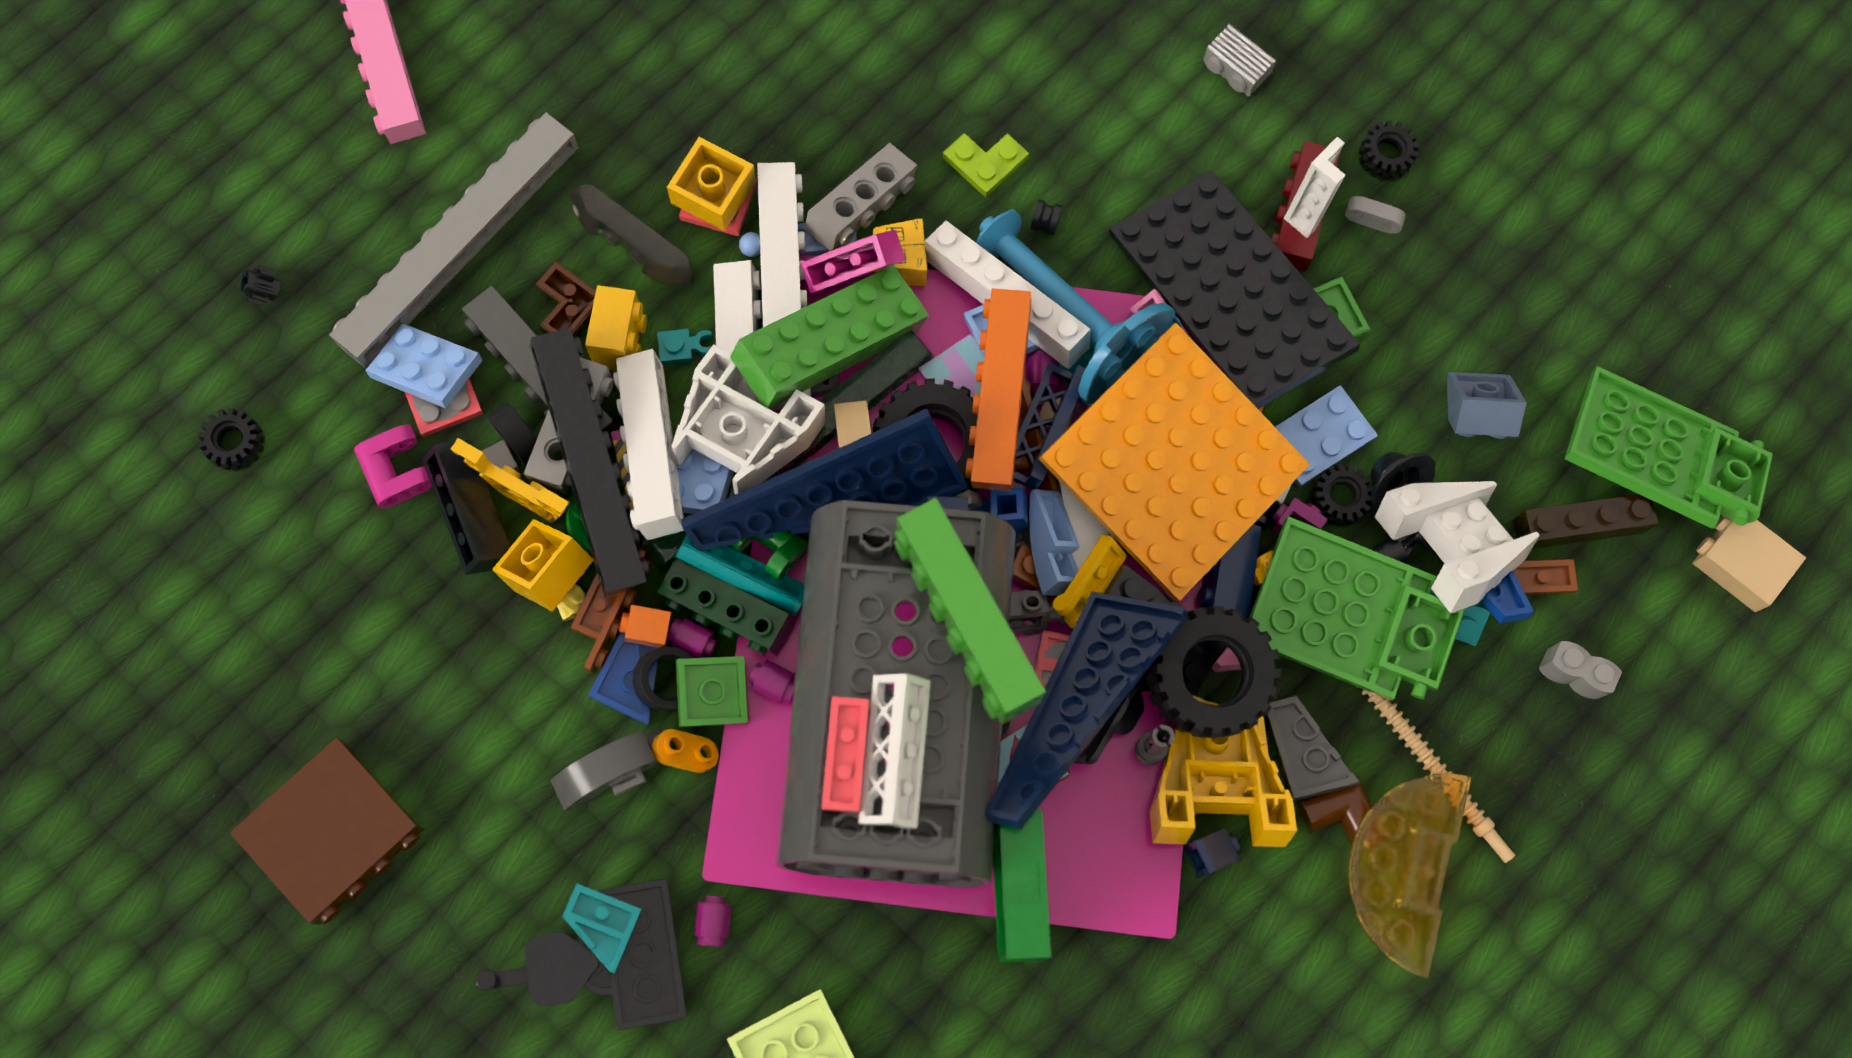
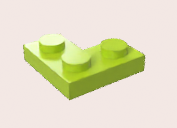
M965 133L943 152V159L985 198L1029 158V153L1008 133L987 153Z

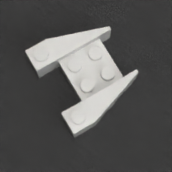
M713 344L694 371L693 383L690 393L686 397L684 413L675 433L672 450L675 462L679 466L691 450L694 449L736 472L737 474L732 481L735 495L761 484L809 448L826 423L825 404L796 389L781 412L777 414L735 391L744 377L731 360V354Z
M1494 481L1412 483L1387 491L1375 515L1377 521L1392 540L1420 532L1444 562L1431 589L1450 613L1470 607L1481 601L1490 589H1494L1510 571L1515 570L1527 558L1540 536L1538 532H1534L1513 540L1486 507L1497 486Z

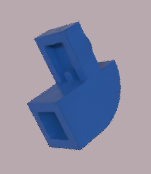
M1023 487L1012 488V492L990 490V499L982 500L984 505L972 510L987 512L1004 520L1011 525L1016 535L1028 529L1027 493Z

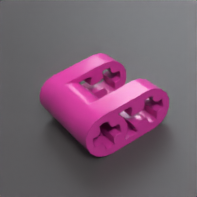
M410 425L392 428L359 443L354 448L356 457L379 508L395 506L433 488L425 466L397 476L390 460L391 457L413 448L418 443L417 437Z

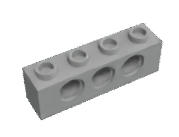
M888 143L808 211L804 230L829 251L837 249L841 244L843 246L847 245L855 236L856 231L861 227L867 228L873 222L878 212L888 210L900 193L906 194L913 187L917 164L891 143Z
M580 358L582 368H588L593 383V387L589 388L592 400L597 399L601 406L604 396L608 397L610 395L614 380L607 366ZM548 410L524 475L530 483L535 481L545 488L567 494L571 483L564 459L560 461L552 460L554 453L561 449Z

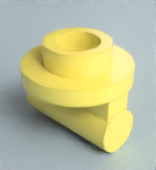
M576 584L565 595L562 602L557 605L563 621L575 618L584 601L585 593Z

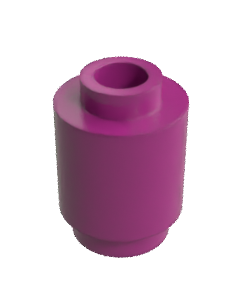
M1044 350L1037 351L1028 358L1027 380L1030 382L1032 389L1031 398L1034 397L1049 362L1058 367L1060 366V363ZM1051 374L1048 383L1053 394H1055L1059 390V378ZM1045 391L1043 392L1041 398L1046 396Z
M678 618L673 622L666 637L667 643L671 644L672 647H678L688 652L692 658H710L716 649L718 640L714 639V631L691 620L685 619L683 621Z
M766 660L763 665L760 663L755 665L749 681L753 682L752 690L778 703L784 701L790 704L793 700L795 673L769 660Z
M705 896V903L698 902L694 935L698 936L697 945L725 947V938H729L732 905L725 904V897Z

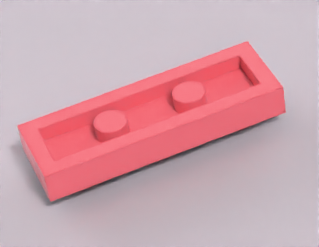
M832 696L822 810L860 813L869 699Z

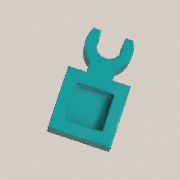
M689 328L657 332L660 361L664 366L693 362L692 354L694 353L704 357L711 347H703L701 343L705 340H712V332L703 330L694 337H690Z

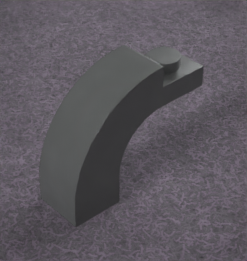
M662 727L646 733L639 731L611 742L580 758L552 778L550 781L564 811L594 800L609 787L632 775L662 765L652 753V742L657 735L663 732Z

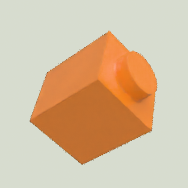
M631 605L630 613L623 612L619 632L625 633V642L662 648L665 646L671 612Z

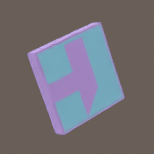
M970 333L918 369L925 379L935 378V384L943 385L944 379L953 381V387L960 390L962 386H965L971 390L970 396L974 399V394H980L981 382H976L977 363L984 362V357Z

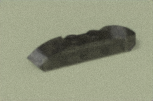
M592 184L580 185L570 193V201L574 213L589 233L593 236L602 234L611 245L617 247L619 244L627 250L626 254L639 265L642 262L644 263L641 272L667 284L692 285L691 266L685 253Z

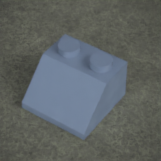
M1448 372V420L1455 434L1464 437L1489 435L1497 439H1504L1507 436L1519 437L1527 402L1511 375Z

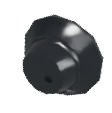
M1389 452L1382 456L1374 464L1370 472L1371 481L1374 485L1371 493L1373 509L1378 511L1387 491L1412 483H1432L1435 476V461L1427 453L1406 456L1398 452Z

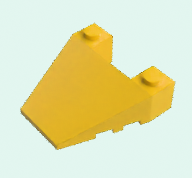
M1257 724L1251 729L1241 731L1240 734L1219 738L1194 737L1188 732L1174 729L1175 739L1169 745L1150 809L1152 843L1186 844L1196 828L1194 813L1249 815L1252 846L1286 847L1297 832L1293 799L1289 790H1285L1278 776L1279 770L1275 761L1271 762L1264 747L1265 741Z

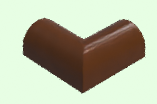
M555 261L536 283L537 288L559 303L540 324V328L545 334L571 328L574 338L591 318L596 290Z
M1358 776L1356 778L1359 780V784L1356 786L1305 798L1296 802L1309 833L1340 821L1354 852L1387 838Z

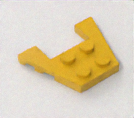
M457 438L451 447V451L458 456L464 457V462L469 467L480 472L479 476L497 492L551 523L555 522L568 507L569 502L547 490L535 481L528 485L520 479L521 475L507 465H504L502 469L495 466L483 452Z

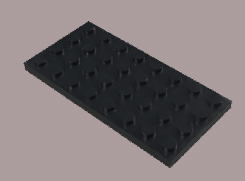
M1213 171L1109 228V235L1152 289H1156L1167 305L1176 311L1175 316L1181 321L1182 326L1201 350L1257 409L1359 351L1360 343Z

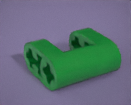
M790 530L773 533V538L761 540L760 536L743 538L738 540L739 544L730 545L740 552L756 539L774 552L765 567V571L777 580H780L805 557L808 552L809 541L799 534L791 535Z

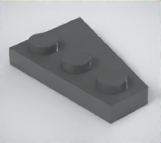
M1297 696L1270 702L1269 705L1272 708L1266 717L1293 801L1359 784V780L1341 760L1340 754L1324 737L1320 727Z

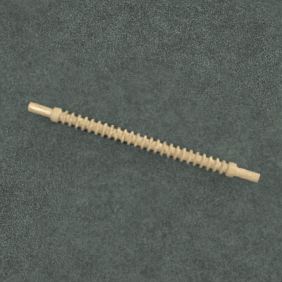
M1363 689L1362 695L1367 694L1369 696L1368 702L1373 701L1375 703L1374 709L1381 710L1380 717L1385 716L1388 719L1386 724L1393 725L1392 732H1398L1400 734L1398 739L1406 741L1404 746L1412 748L1411 755L1416 754L1418 756L1417 762L1424 763L1423 770H1430L1429 777H1435L1437 779L1435 784L1443 786L1442 793L1447 792L1450 795L1448 800L1455 801L1454 808H1460L1462 810L1460 815L1468 817L1467 823L1474 825L1472 829L1478 837L1483 836L1504 863L1510 861L1515 854L1495 831L1494 822L1490 817L1483 816L1484 810L1476 808L1478 806L1477 802L1472 803L1470 801L1471 794L1466 795L1464 793L1465 787L1458 786L1459 780L1452 779L1453 772H1447L1445 770L1447 765L1439 763L1440 756H1433L1434 749H1428L1426 747L1428 742H1422L1420 739L1422 734H1416L1414 732L1416 727H1410L1408 725L1409 719L1402 718L1403 711L1398 712L1395 709L1397 704H1391L1389 699Z

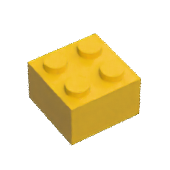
M698 137L667 186L670 202L725 231L756 183L754 165Z
M597 285L585 346L591 360L607 366L609 370L617 371L616 358L641 352V344H638L640 333H645L647 315L643 314V303L639 302L635 290Z
M533 519L492 570L514 592L553 612L594 560L571 536Z

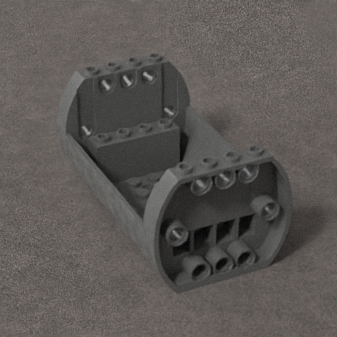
M842 500L824 505L812 514L776 866L781 869L814 876L942 887H981L991 884L995 823L988 822L985 812L998 787L1002 725L997 717L991 719L982 703V699L985 698L979 685L973 687L964 671V667L967 665L961 653L955 655L946 638V635L949 633L944 621L938 623L935 620L928 605L931 603L929 594L926 590L920 592L911 575V572L914 570L910 560L906 559L903 561L894 545V541H896L894 532L897 531V518L919 506ZM943 509L1009 625L1016 540L1015 530L1004 520L987 512ZM903 603L911 604L916 610L915 617L910 621L898 619L895 615V610L899 605ZM898 639H907L913 645V650L908 656L900 657L892 651V645ZM907 673L930 680L917 829H905L891 825H864L859 823L860 813L822 810L832 696L869 699L867 745L873 676ZM885 685L884 701L888 704L893 698L894 691L891 690L889 685ZM886 722L881 727L880 737L883 741L890 734V727ZM883 759L877 766L879 778L886 772L887 764ZM881 795L874 801L873 816H882L883 798Z

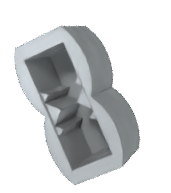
M1561 641L1548 648L1539 666L1541 673L1548 679L1561 684H1569L1575 692L1589 699H1600L1613 693L1622 674V671L1613 662L1602 657H1592L1583 647L1569 641Z

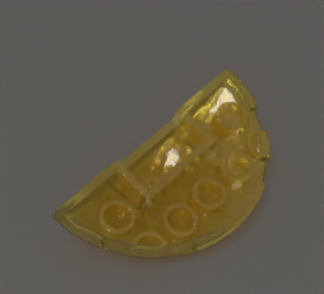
M1429 774L1411 781L1407 780L1386 792L1368 810L1359 824L1351 845L1348 861L1350 895L1352 896L1357 913L1356 916L1369 939L1396 965L1412 974L1427 979L1443 911L1439 910L1438 906L1452 843L1458 842L1471 777L1460 774Z

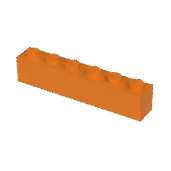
M992 288L991 298L984 299L983 318L988 319L987 330H981L979 349L985 350L984 362L977 363L976 382H981L980 394H974L973 413L978 414L977 426H971L969 435V446H974L973 458H967L966 478H971L972 488L1012 492L1032 304L1031 291Z

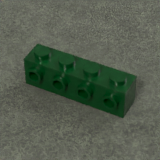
M675 558L657 590V593L665 599L663 605L677 613H681L683 609L693 614L692 620L707 628L710 623L720 627L719 633L735 642L739 637L748 641L747 647L762 656H765L767 651L777 656L796 622L790 614L678 558Z

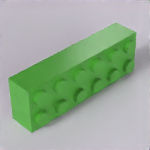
M893 265L740 338L730 358L761 404L769 409L791 398L796 389L803 392L917 334L929 317V314Z
M937 498L898 517L897 531L894 532L896 550L903 561L906 559L910 560L914 570L911 572L916 586L920 592L926 590L929 594L931 603L928 605L931 613L938 623L944 621L949 633L946 635L947 641L955 655L960 653L963 655L967 665L964 667V671L972 686L976 687L979 685L985 697L982 699V703L990 718L994 719L997 717L1001 725L1040 705L1046 691Z

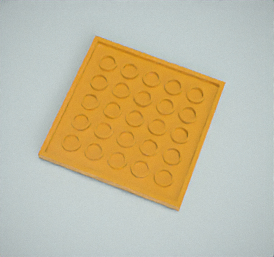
M1176 322L1038 458L1175 602L1180 601L1310 465Z

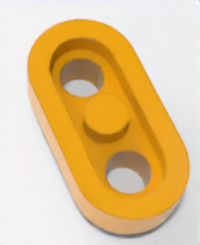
M675 729L663 731L652 742V753L658 762L695 773H703L716 765L719 758L717 746L712 740ZM670 741H673L675 743L676 750H673L670 747ZM700 749L706 752V758L701 755Z

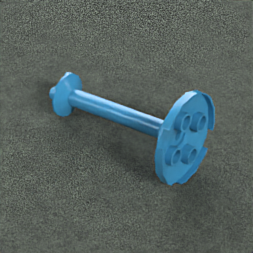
M1010 209L995 218L992 216L987 217L980 225V235L976 243L995 258L1000 256L1026 281L1091 329L1090 339L1096 345L1094 356L1083 372L1078 388L1082 403L1090 407L1172 324L1176 322L1181 328V321L1175 316L1176 311L1166 303L1149 305L1132 315L1125 322L1113 325L1017 238L1022 224L1019 213L1014 209Z

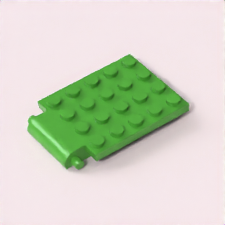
M1596 366L1590 375L1565 460L1714 529L1720 515L1733 520L1739 526L1754 522L1759 518L1773 453L1764 450V443L1762 441L1754 440L1749 443L1738 438V431Z
M1287 517L1281 528L1250 617L1259 622L1257 628L1261 632L1267 631L1272 640L1268 643L1272 650H1278L1280 656L1392 701L1395 699L1401 680L1414 685L1411 696L1418 699H1424L1427 690H1438L1465 608L1450 613L1438 597L1431 595V588L1436 579L1435 575L1294 518Z

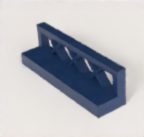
M1050 362L1047 365L1018 431L1015 459L1026 456L1031 469L1027 477L1014 471V482L1031 490L1037 489L1042 483L1048 469L1038 458L1064 433L1079 398L1078 388L1086 368L1078 365L1075 371L1071 373ZM1051 374L1068 382L1064 391L1053 394L1048 383ZM1045 391L1046 396L1041 398L1043 392ZM1061 398L1059 404H1057L1056 399ZM1049 402L1054 416L1053 418L1041 421L1036 408L1040 404ZM1033 418V420H1034L1035 423L1029 425L1030 422H1031V419ZM1049 425V427H1048V429H1047V432H1046L1045 429H1044V426ZM1038 429L1042 443L1029 449L1024 435L1026 432ZM1020 445H1021L1023 451L1017 453V451H1018V449H1019V447H1020ZM1038 452L1034 460L1032 454Z

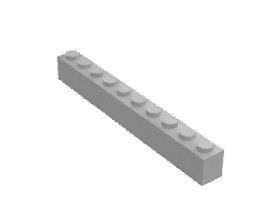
M547 112L540 119H535L529 125L527 132L519 140L509 145L506 154L498 162L492 163L487 168L485 175L476 184H472L467 188L464 197L455 206H451L445 211L443 218L435 227L426 230L422 235L421 241L412 250L406 251L401 256L397 266L391 272L385 273L379 279L377 286L368 295H364L358 300L355 309L346 318L340 319L335 324L333 331L329 334L334 342L366 369L402 324L408 325L578 149L574 134Z

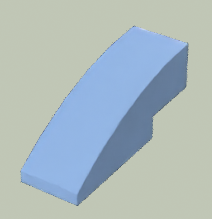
M1034 489L1030 492L1029 528L1037 579L1043 595L1064 594L1079 571L1072 553L1080 546L1059 491Z

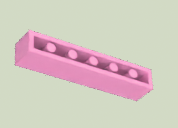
M340 0L341 4H346L348 11L343 12L349 30L353 29L355 37L351 38V43L356 55H361L363 63L358 64L364 82L368 81L370 89L366 90V95L371 108L376 107L378 113L373 119L379 135L385 134L390 144L425 135V128L387 0Z

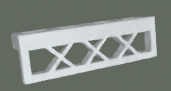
M1336 137L1311 163L1284 217L1289 224L1306 238L1316 230L1345 177V174L1333 165L1345 144L1339 137Z
M907 673L873 676L859 814L860 824L891 825L905 829H917L930 680ZM895 684L893 698L886 704L884 701L885 685ZM888 720L891 725L890 734L883 741L880 737L881 727ZM884 757L887 761L886 772L879 778L877 766ZM881 795L883 798L882 816H873L874 801Z

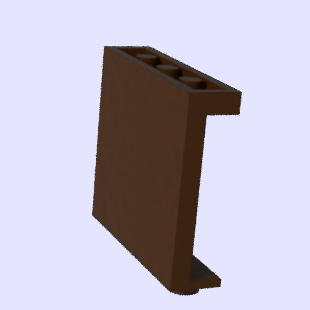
M337 737L230 832L234 839L306 921L316 925L321 923L327 924L340 913L338 907L348 898L352 900L359 896L367 887L365 883L374 874L378 876L384 873L393 864L392 858L401 850L407 851L414 846L420 838L418 834L424 830L421 825L413 821L353 754V749Z

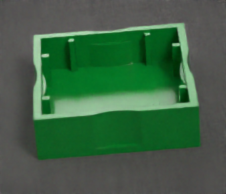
M1037 809L1021 830L995 823L993 874L998 964L1040 962L1051 958L1042 809Z

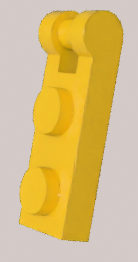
M1101 535L1064 594H1060L1053 601L1054 610L1059 615L1064 616L1065 622L1072 629H1074L1091 592L1104 593L1127 557L1111 536Z

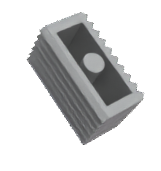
M1228 24L1219 36L1208 45L1203 58L1204 63H1206L1207 68L1211 72L1221 74L1235 91L1243 92L1246 96H1250L1272 73L1277 61L1231 24Z

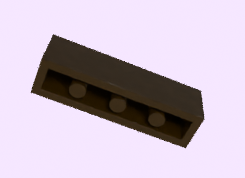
M1640 494L1529 509L1523 511L1512 520L1516 538L1538 532L1540 536L1532 549L1643 534L1659 524L1653 501Z

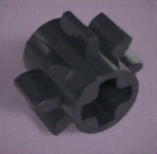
M258 264L257 268H253V270L247 269L244 272L240 283V291L248 296L247 302L262 306L268 300L274 301L277 298L281 281L276 278V275H273L274 269Z

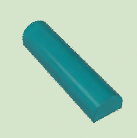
M686 534L675 556L676 558L792 616L797 614L803 603L805 584L787 575L777 580L765 571V564L729 546L697 550Z

